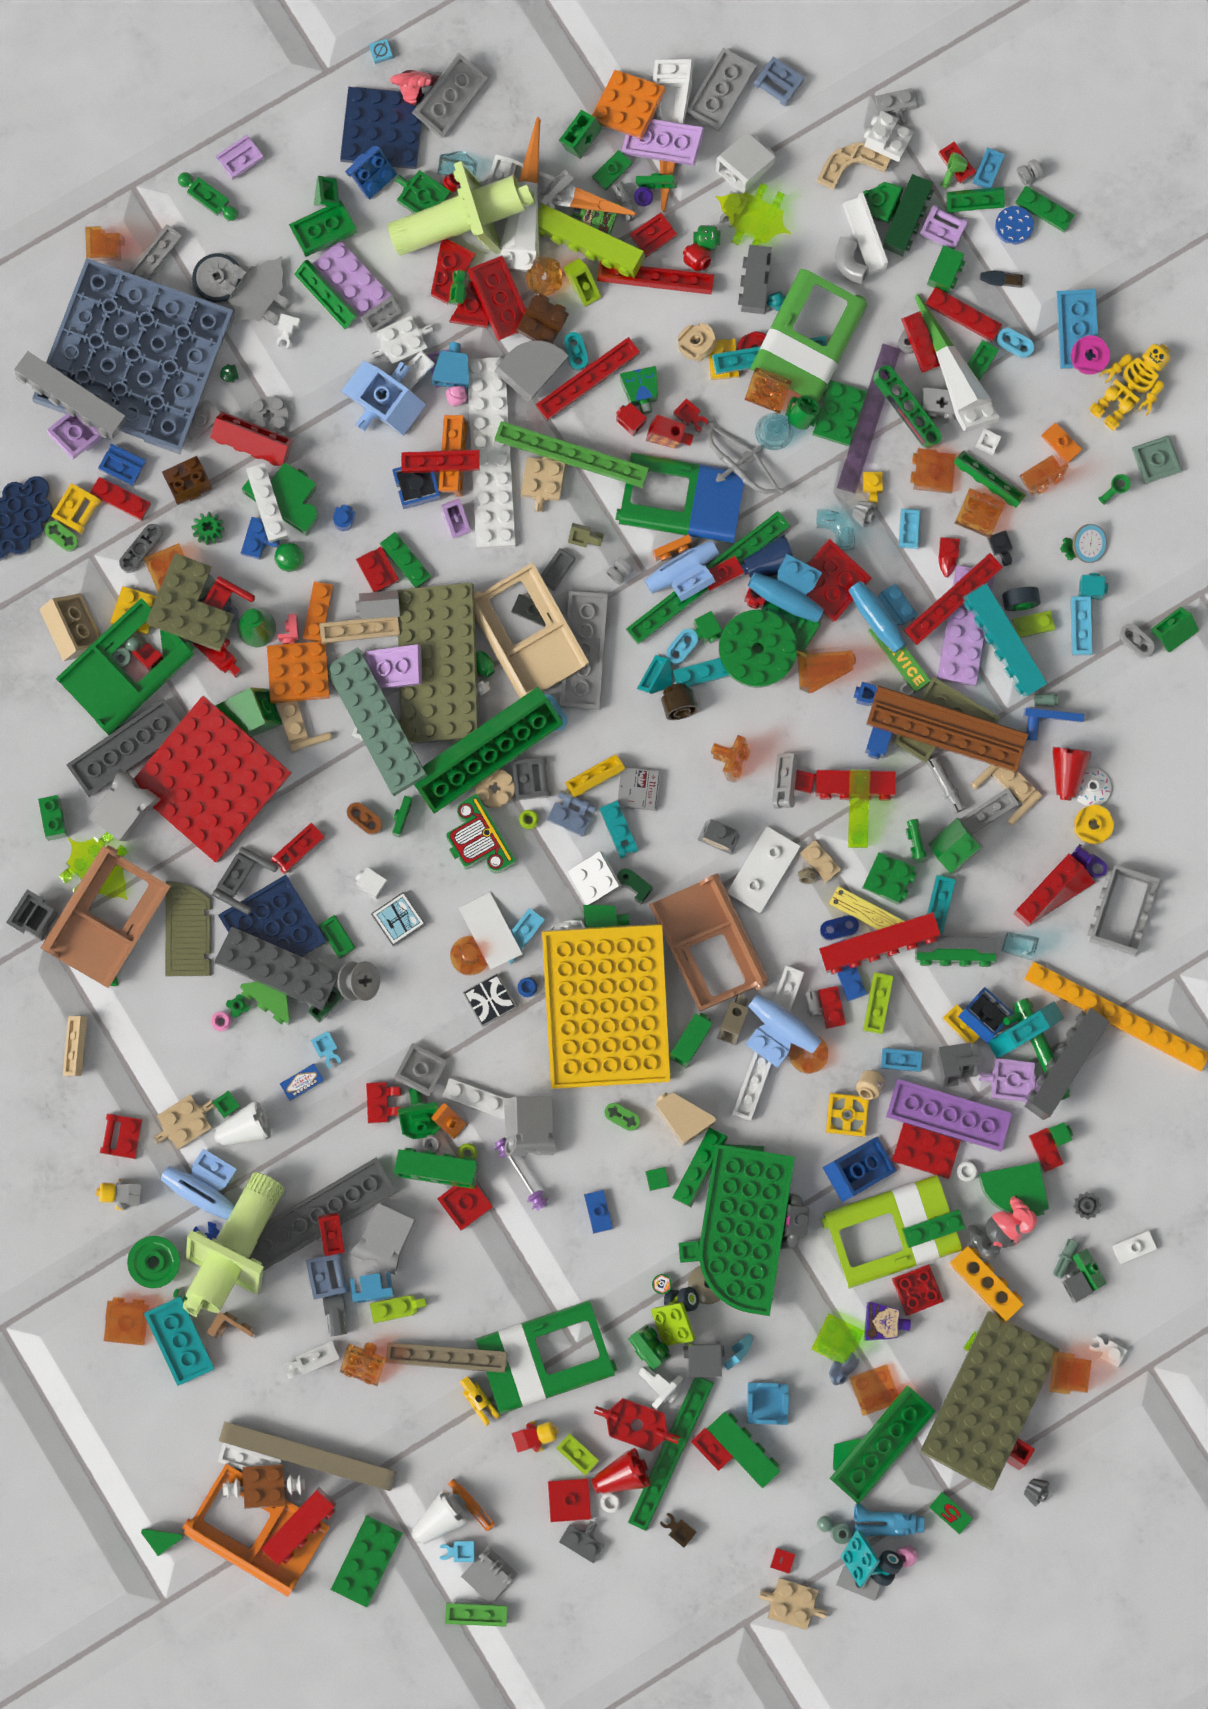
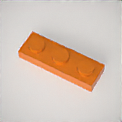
M314 581L302 637L304 640L321 641L319 624L326 623L333 585Z

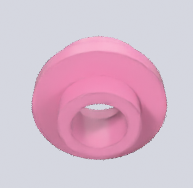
M219 1011L212 1016L211 1024L215 1030L225 1031L231 1025V1017L228 1013ZM220 1018L225 1019V1023L223 1025L218 1024V1020Z

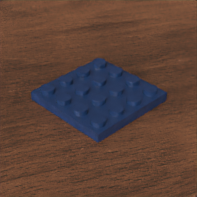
M348 86L340 162L354 163L353 161L361 153L364 154L372 146H378L392 167L417 169L422 121L412 113L417 105L407 104L403 100V95L400 91ZM424 94L421 95L418 104L425 96Z
M287 875L282 876L240 901L252 908L251 914L247 915L234 907H230L218 914L228 933L231 927H234L300 957L327 943Z

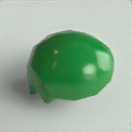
M287 542L281 544L276 549L274 560L281 570L293 572L302 566L304 553L297 544Z

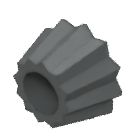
M1086 1191L1084 1194H1079V1197L1075 1199L1073 1207L1076 1209V1214H1079L1081 1218L1089 1220L1091 1217L1095 1218L1097 1213H1100L1099 1208L1101 1204L1099 1203V1198L1095 1197L1094 1193L1089 1194Z
M1033 1478L1028 1483L1024 1495L1036 1507L1041 1501L1044 1502L1047 1499L1050 1483Z

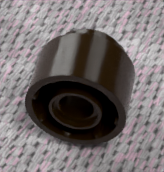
M677 683L664 689L661 702L666 719L680 720L690 717L698 711L699 708L693 689L688 688L686 684Z

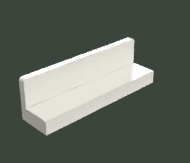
M861 192L858 198L843 202V206L855 240L858 243L864 265L869 267V275L885 270L888 260L864 193Z

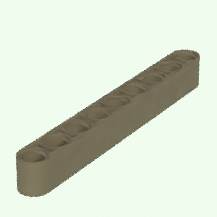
M225 1421L218 1440L387 1491L392 1490L397 1473L393 1470Z

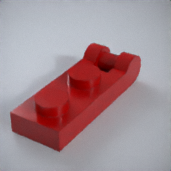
M311 822L271 858V861L281 868L280 871L283 874H286L325 837ZM286 854L290 858L287 863L282 859Z

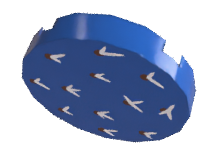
M1010 206L999 213L995 223V230L1002 241L1017 245L1025 242L1030 237L1034 221L1026 209L1019 206Z

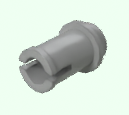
M811 991L812 995L810 992H806L807 1013L810 1017L820 1016L822 1008H820L818 991Z

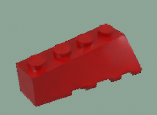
M1068 853L1013 914L1028 927L1095 884V881L1084 866Z

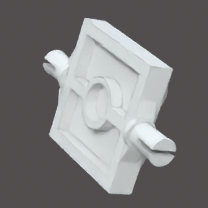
M412 316L404 318L376 331L381 347L371 351L374 359L385 354L394 367L400 362L415 357L421 350L423 352L428 351L423 336L434 332L433 328L429 324L420 329L415 324Z

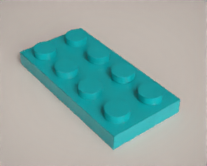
M181 1295L144 1312V1316L177 1386L215 1369L190 1314L183 1308L184 1301Z

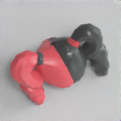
M1011 1197L1010 1204L1014 1210L1013 1214L1000 1211L994 1213L988 1219L985 1235L975 1225L968 1227V1234L972 1239V1244L978 1249L982 1258L988 1260L996 1258L1001 1248L1017 1245L1023 1233H1029L1034 1229L1037 1217L1019 1198Z

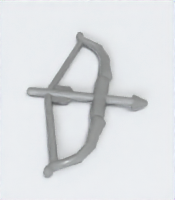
M713 421L709 423L711 428L707 438L710 447L719 460H722L729 467L724 473H718L717 482L725 481L726 476L735 472L742 479L743 483L764 494L785 493L782 488L777 486L757 455L763 448L762 445L751 449L715 427ZM714 431L746 450L742 454L741 460L735 463L714 444L712 438ZM756 459L775 489L759 487L739 466Z

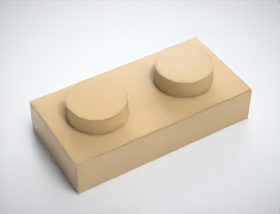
M816 840L800 852V855L825 883L841 871L840 867Z

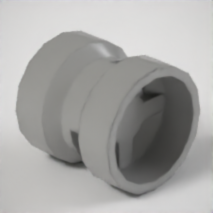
M1035 159L1029 161L1028 165H1022L1017 168L1018 176L1024 185L1031 183V180L1034 178L1038 179L1043 176L1042 169Z
M619 557L615 561L614 567H610L606 573L614 582L621 585L624 577L633 572V568L624 559Z

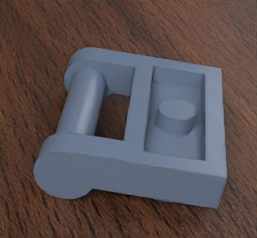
M772 57L755 80L753 86L756 88L760 87L778 99L780 104L785 107L804 81V77L775 57ZM765 78H769L787 91L786 94H782L764 81Z
M342 1253L306 1260L314 1300L349 1292L341 1259H343ZM329 1261H333L338 1284V1288L332 1289L327 1265Z

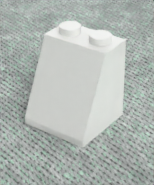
M746 132L717 157L716 172L741 194L745 195L775 163V154L769 147L765 148L760 144V140L755 135H750Z

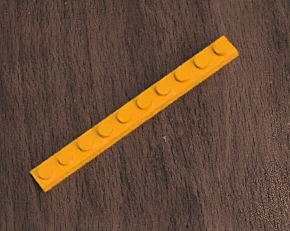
M1034 961L1032 962L1024 978L1025 981L1083 1011L1092 1008L1110 1021L1109 1025L1199 1072L1204 1068L1208 1060V1052Z

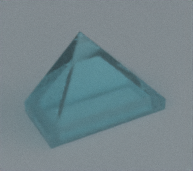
M464 151L441 154L437 174H454L453 171L456 170L454 163L462 161L476 176L478 162Z
M1007 932L1001 951L1031 960L1034 957L1039 938Z

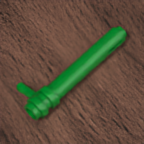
M1028 998L1014 1003L1015 1014L1005 1017L1003 1021L1005 1025H1009L1017 1021L1021 1022L1036 1013L1033 1010L1034 1005L1032 1001L1030 1002ZM1044 1032L1030 1039L1045 1073L1048 1069L1046 1068L1047 1063L1051 1058H1055ZM1068 1088V1090L1066 1091V1093L1064 1094V1096H1063V1098H1062L1061 1100H1064V1099L1070 1097V1095H1069V1093H1070L1069 1088Z

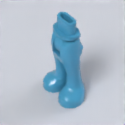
M862 1504L854 1505L855 1522L887 1523L884 1526L855 1524L854 1534L856 1531L861 1530L866 1538L868 1536H906L909 1534L915 1535V1532L924 1533V1516H915V1514L898 1511H869Z

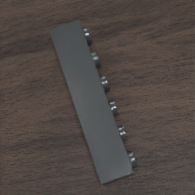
M1092 1008L1086 1011L1082 1010L1075 1019L1077 1023L1067 1031V1039L1059 1044L1056 1049L1057 1054L1055 1058L1049 1060L1046 1065L1048 1069L1045 1074L1042 1073L1036 1081L1038 1085L1035 1090L1032 1089L1026 1097L1028 1101L1024 1107L1042 1120L1051 1117L1110 1022Z

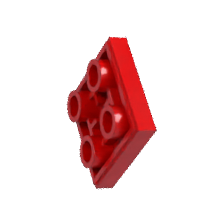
M929 1264L892 1278L906 1316L944 1302Z

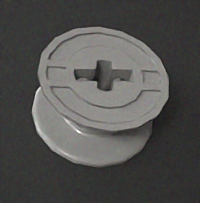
M351 961L341 967L338 974V989L346 1000H371L376 996L380 987V976L376 966L367 961L360 963Z

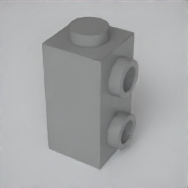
M398 591L359 593V601H355L356 613L360 612L361 619L400 617Z

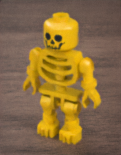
M1162 343L1160 345L1152 344L1142 354V360L1140 358L1133 360L1132 355L1126 354L1119 362H1114L1111 368L1102 371L1099 377H1102L1103 374H1109V379L1105 380V383H1108L1116 373L1119 374L1122 371L1121 369L1125 367L1123 378L1127 386H1124L1115 379L1112 384L1113 386L1106 390L1105 396L1098 400V404L1094 402L1089 407V411L1100 419L1105 414L1104 408L1106 409L1109 406L1108 403L1111 400L1113 402L1118 400L1120 408L1112 413L1113 416L1109 414L1103 421L1108 428L1115 431L1120 426L1118 421H1122L1125 413H1129L1135 406L1133 404L1137 405L1140 401L1132 393L1135 390L1140 393H1147V399L1138 409V412H1140L1142 407L1148 405V412L1145 413V416H1147L1151 411L1153 402L1157 401V396L1164 387L1162 381H1156L1159 376L1156 372L1162 371L1171 360L1168 347ZM1128 370L1133 377L1132 380L1128 376ZM1121 393L1125 395L1124 399L1120 397Z

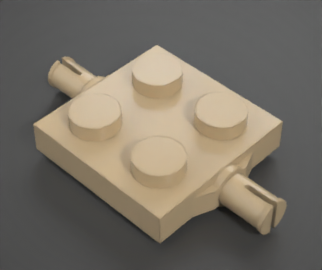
M527 457L521 496L536 500L535 512H543L544 501H560L565 463L546 457L538 459Z
M191 1094L157 1115L158 1120L162 1124L163 1131L153 1138L155 1140L158 1139L156 1141L157 1144L169 1138L179 1150L212 1128L206 1119L205 1113L215 1108L214 1104L210 1100L200 1106L194 1101Z
M779 1578L773 1593L762 1590L759 1593L762 1595H759L758 1598L770 1601L768 1619L803 1630H807L813 1615L825 1619L826 1615L824 1614L827 1613V1610L816 1607L815 1600L818 1590Z

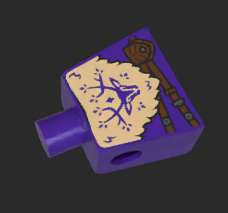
M867 1302L864 1341L897 1339L898 1330L910 1331L911 1319L899 1318V1309Z

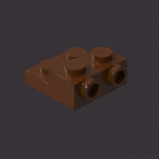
M543 294L535 295L531 299L515 331L532 341H545L553 344L569 313L565 312L566 308L564 306L550 303V299Z

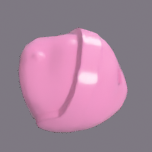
M453 386L447 389L446 398L451 406L455 407L466 402L467 395L464 386Z
M906 1545L897 1550L896 1553L903 1560V1567H910L917 1562L918 1554L912 1546Z

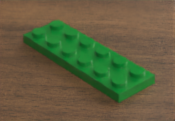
M907 1385L829 1479L854 1502L860 1504L936 1411Z

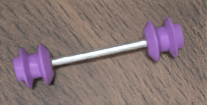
M505 1137L495 1143L496 1147L494 1150L500 1151L499 1158L507 1157L505 1154ZM508 1156L531 1193L528 1196L527 1202L533 1203L532 1210L536 1208L539 1211L547 1206L546 1201L549 1199L542 1197L544 1191L538 1190L535 1192L514 1158Z

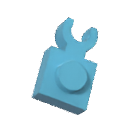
M328 1031L311 1040L319 1057L326 1056V1065L329 1069L332 1068L330 1065L331 1059H336L339 1064L341 1063L340 1057L333 1053L338 1048Z
M475 1541L454 1542V1548L446 1544L440 1545V1548H446L448 1551L446 1556H440L441 1560H448L454 1556V1562H475Z

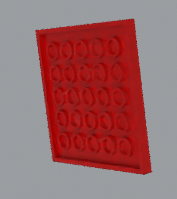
M202 696L134 779L141 789H149L160 798V801L153 808L209 858L218 863L292 772L208 698Z

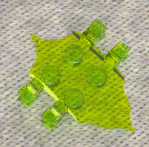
M761 183L755 196L747 192L715 196L720 202L722 211L728 217L730 225L737 230L732 243L739 245L745 234L754 239L751 245L760 246L761 243H768L777 234H791L783 223L784 210L779 208L785 194L778 191L771 205L762 200L768 186Z
M106 831L98 840L93 837L87 841L77 842L68 838L72 847L71 855L66 862L69 867L59 875L60 879L66 884L76 874L82 880L102 846L109 844L114 837ZM122 844L117 848V854L120 857H124L128 853ZM115 866L98 894H103L110 898L120 897L128 900L125 892L124 868Z

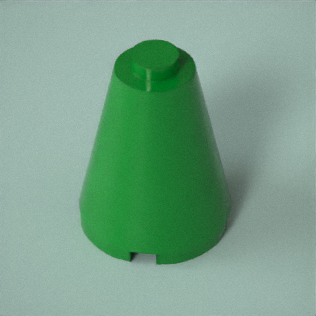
M252 608L241 615L237 623V633L241 641L255 648L269 644L276 632L274 618L263 609Z

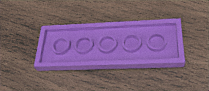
M897 1079L886 1118L1001 1152L1012 1113Z

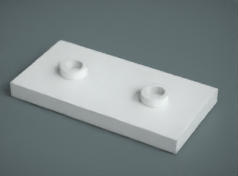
M766 827L728 889V895L760 914L801 846L771 828Z

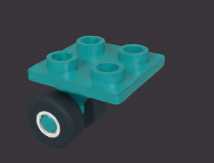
M861 1530L855 1532L841 1554V1559L859 1587L864 1586L870 1576L877 1584L888 1586L895 1579V1574L903 1567L902 1558L894 1551L885 1550L878 1558Z

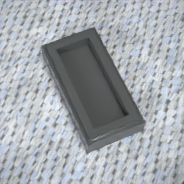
M559 548L540 575L546 586L555 591L576 558Z

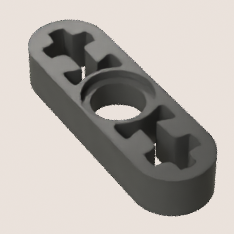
M147 525L122 555L119 565L124 572H134L160 541L162 531L158 525ZM156 529L157 536H151L149 539L151 544L149 545L146 541L150 536L149 531ZM140 543L145 544L146 551L144 553H137L135 547ZM133 552V554L139 559L137 560L134 557V559L132 560L133 566L125 567L126 565L124 561H130L133 557L130 553Z

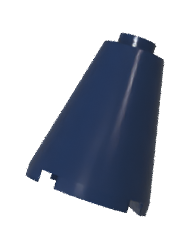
M785 534L745 558L744 564H741L744 574H749L750 578L755 572L765 576L778 575V569L786 554L793 556Z

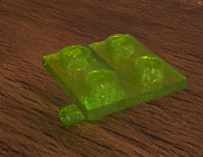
M828 1313L811 1350L830 1360L844 1364L850 1354L855 1352L864 1331Z

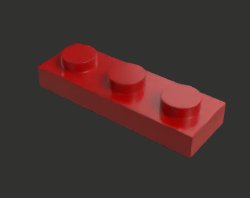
M918 311L901 318L921 372L923 373L940 366L921 312Z
M98 477L90 494L96 496L101 501L140 521L144 519L151 506L150 502L101 477Z

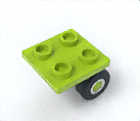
M686 1287L680 1291L671 1290L664 1296V1306L651 1309L660 1338L667 1346L691 1342L696 1339L687 1312L696 1310L699 1305V1296L694 1288Z

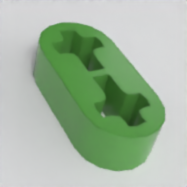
M51 521L46 524L45 533L50 540L67 552L77 549L79 542L71 531L57 521ZM57 527L60 536H58L56 533H53L51 535L50 528ZM65 537L68 540L73 538L72 541L74 544L72 546H66L65 540H63V538Z
M611 1103L605 1108V1117L612 1123L627 1131H634L639 1127V1117L630 1110L616 1103ZM616 1107L617 1113L622 1115L621 1118L616 1115L613 1118L610 1117L608 1109ZM623 1117L628 1119L634 1117V1122L637 1124L628 1127V1122L623 1120Z

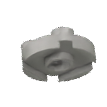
M268 396L253 402L249 418L251 423L279 434L287 425L289 415L281 399ZM267 412L274 414L270 421H267V418L264 417Z

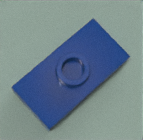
M604 1190L584 1194L593 1234L612 1230L613 1227Z

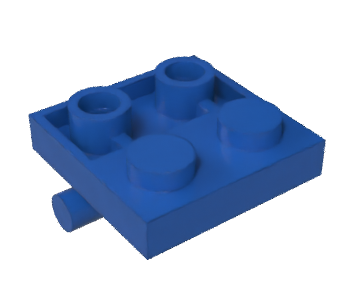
M372 146L364 154L361 153L345 171L349 177L352 176L364 196L369 200L397 175L378 146Z

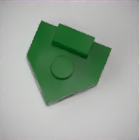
M883 182L871 190L863 191L873 219L889 224L890 219L894 218L900 204L903 187Z

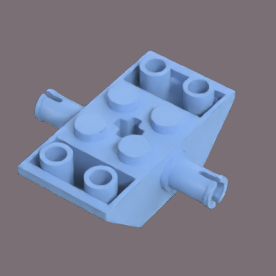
M363 360L341 391L365 410L355 424L358 428L365 432L373 419L378 418L404 436L426 406L422 400L400 383L408 371H410L407 365L400 362L393 374L388 375L378 367ZM386 393V398L380 400L379 395H384Z

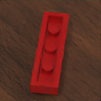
M936 287L926 302L927 307L990 342H993L1002 326L996 320Z
M480 451L401 452L402 473L480 471Z

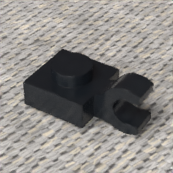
M1006 530L988 536L987 540L993 555H1000L1004 567L1011 565L1013 560L1008 551L1012 550L1013 547Z

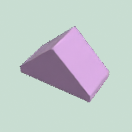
M460 498L441 505L443 516L453 538L471 532Z

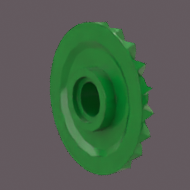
M160 1236L144 1237L133 1245L128 1254V1271L134 1281L143 1287L153 1289L168 1285L175 1278L180 1266V1256L177 1248L166 1238ZM153 1257L159 1259V1265L156 1268H151L149 1265V1261Z

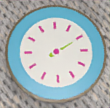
M1083 525L1075 533L1073 550L1080 561L1085 563L1096 562L1103 556L1106 550V535L1098 525Z

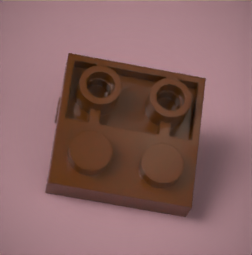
M197 456L162 471L177 505L188 500L193 501L201 497V494L213 489Z

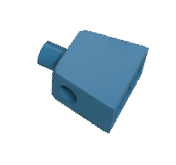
M450 342L448 351H440L432 376V385L442 387L464 386L468 390V355L460 353V343Z

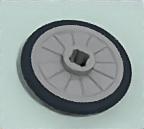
M221 253L209 254L198 261L192 273V283L196 292L208 301L222 302L228 300L230 294L223 292L220 289V285L224 280L234 287L238 285L241 279L233 276L231 269L235 264L238 266L239 264L232 257ZM220 275L221 279L214 280L213 277Z

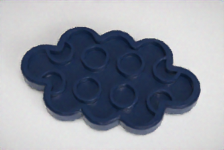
M33 476L24 485L19 482H11L4 487L2 497H0V561L5 559L9 553L14 555L26 554L31 548V540L37 539L42 535L43 523L48 522L52 518L53 507L47 500L50 486L43 477Z

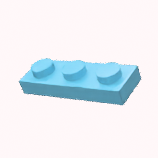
M1071 597L1072 656L1092 655L1091 597Z

